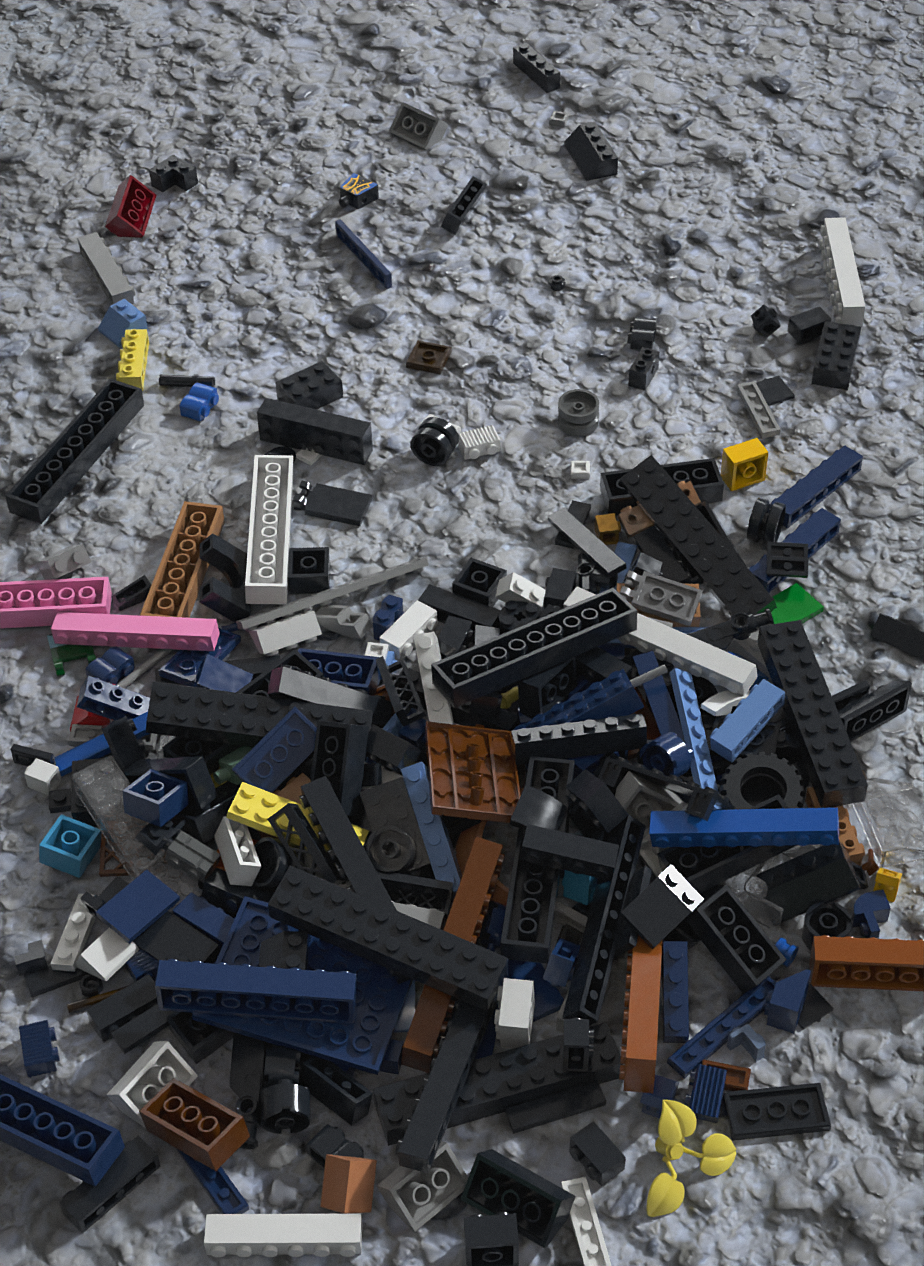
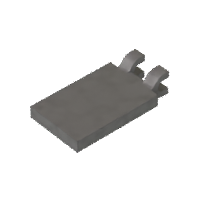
M629 570L625 585L622 586L620 594L628 602H632L631 605L638 610L690 626L703 590L645 571L641 576Z

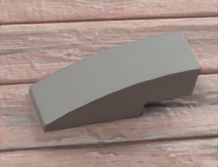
M323 605L315 611L319 625L347 637L362 639L373 627L367 613H353L349 606Z

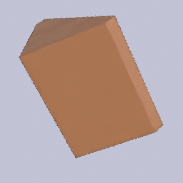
M326 1154L320 1207L344 1214L371 1212L377 1160Z

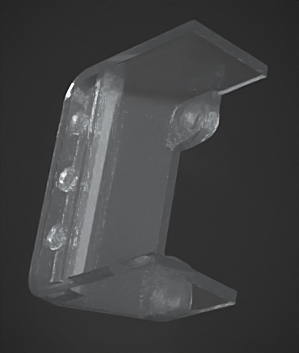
M797 845L781 854L793 859L820 846ZM775 856L732 877L727 885L756 922L778 933L781 926L783 908L764 899L767 895L768 886L763 880L756 877L757 874L769 869L777 858Z

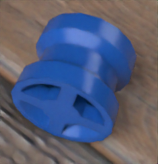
M782 937L775 946L786 958V961L782 964L789 967L794 961L799 947L795 944H788L787 940Z

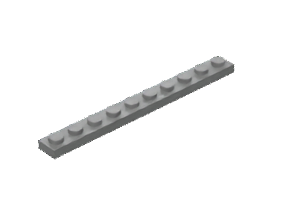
M420 557L236 621L238 629H245L246 632L257 629L258 624L264 623L269 625L277 622L276 618L281 616L285 619L295 616V612L302 610V612L314 609L313 605L319 603L321 606L330 604L333 598H347L351 596L350 592L356 590L358 593L369 590L368 586L373 584L381 586L387 584L388 579L394 578V580L406 577L405 573L411 571L412 574L419 573L429 563L427 558Z

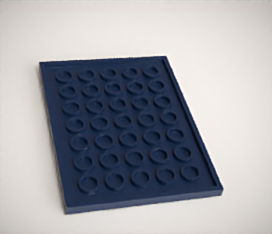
M245 896L215 964L223 962L228 965L249 964L258 967L261 942L283 931L300 930L270 918L267 902ZM308 934L307 970L322 969L326 972L348 971L356 974L354 1024L205 1013L192 1014L195 1021L378 1075L413 979L398 984L395 976L390 977L386 967Z

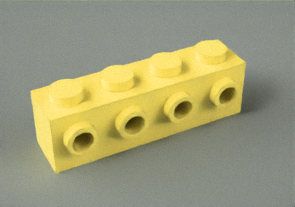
M147 329L125 330V337L121 339L123 349H120L121 361H118L119 373H116V381L141 388L143 391L149 350Z

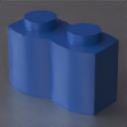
M195 383L190 389L189 394L182 399L179 405L181 416L202 421L209 415L210 409L219 401L217 388Z

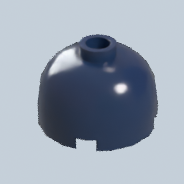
M491 900L489 902V908L491 909L483 920V927L479 938H482L480 942L484 947L488 943H493L496 945V948H501L506 906Z

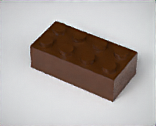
M175 1078L170 1080L139 1110L148 1132L214 1171H217L250 1137L243 1116Z

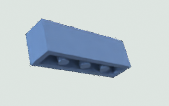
M765 679L758 685H754L748 697L742 699L738 703L736 710L725 717L719 729L715 728L711 733V750L732 763L785 704V692Z

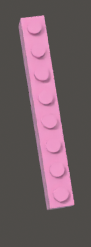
M57 612L51 627L55 644L214 651L220 634L216 619Z

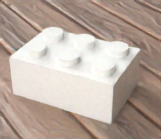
M504 978L503 986L498 987L497 1001L499 1010L496 1009L495 1032L496 1039H500L501 1048L514 1049L531 1043L535 1007L533 981Z

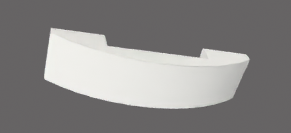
M729 690L720 692L701 704V708L714 716L728 715L731 713L733 706H737L742 699L748 697L751 690H748L745 696L739 693H732Z

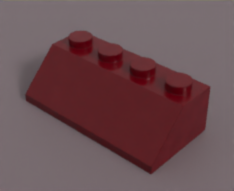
M129 175L118 186L105 227L118 237L142 238L145 234L157 195L132 175Z

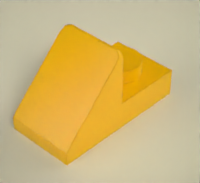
M880 867L876 875L873 891L884 890L887 900L894 902L902 873Z

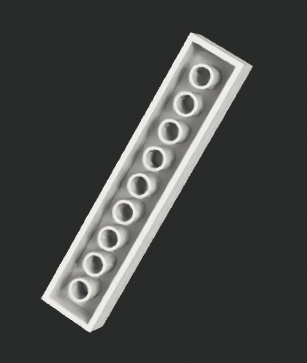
M254 456L245 579L246 604H287L293 456Z

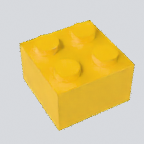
M758 438L723 449L720 475L730 491L765 481L769 452Z

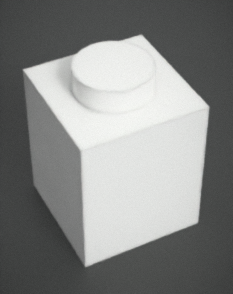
M37 758L26 768L24 773L27 786L46 795H49V791L55 790L62 781L58 766Z

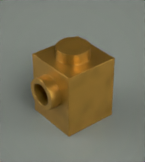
M614 513L595 516L594 530L596 537L605 545L618 543L621 524L620 521L616 520Z

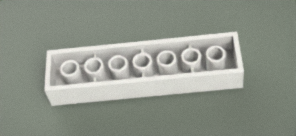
M846 217L825 218L824 225H821L820 229L822 239H819V250H821V260L824 261L823 271H826L825 280L828 283V294H831L832 314L836 316V323L860 326L862 332L865 302Z

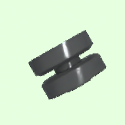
M582 389L570 390L562 394L558 401L559 428L571 436H585L594 432L599 422V400L597 396L590 391Z

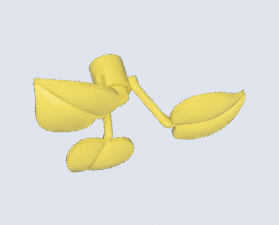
M673 1100L662 1101V1112L658 1123L659 1137L655 1142L656 1151L663 1155L662 1161L666 1163L671 1176L664 1172L653 1180L646 1205L647 1215L650 1217L670 1214L676 1211L683 1202L684 1186L681 1182L676 1181L677 1174L670 1160L679 1159L683 1152L697 1158H702L700 1170L706 1175L717 1176L728 1170L736 1157L734 1144L730 1138L720 1133L712 1134L706 1138L702 1145V1153L682 1146L681 1143L685 1142V1137L694 1133L697 1121L694 1112L689 1107Z

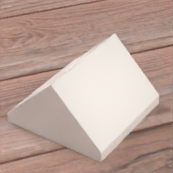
M109 927L79 956L76 966L107 981L139 948L133 941L129 944Z

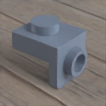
M749 1024L741 1028L736 1027L729 1033L727 1048L730 1051L742 1045L756 1062L764 1058L765 1040L759 1033L756 1034Z

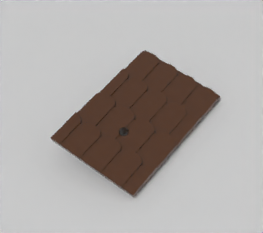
M426 721L425 740L431 813L433 815L443 814L444 816L467 817L468 819L510 823V819L521 796L517 765L512 753L511 731Z

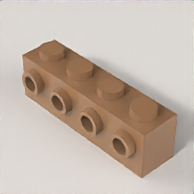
M691 481L677 483L679 488L695 506L701 503ZM639 505L633 508L631 506L625 507L620 510L621 513L618 515V519L628 539L654 526V523Z
M807 788L805 798L807 807L821 808L814 788ZM843 805L829 807L838 808L839 840L848 851L851 861L861 866L862 858L865 856V849L863 844L859 843L855 826H851L848 810L843 808Z

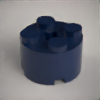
M669 732L645 744L641 748L639 756L640 759H643V766L647 767V770L651 771V768L663 772L664 776L668 777L669 774L679 777L689 770L691 759H693V752L674 732Z

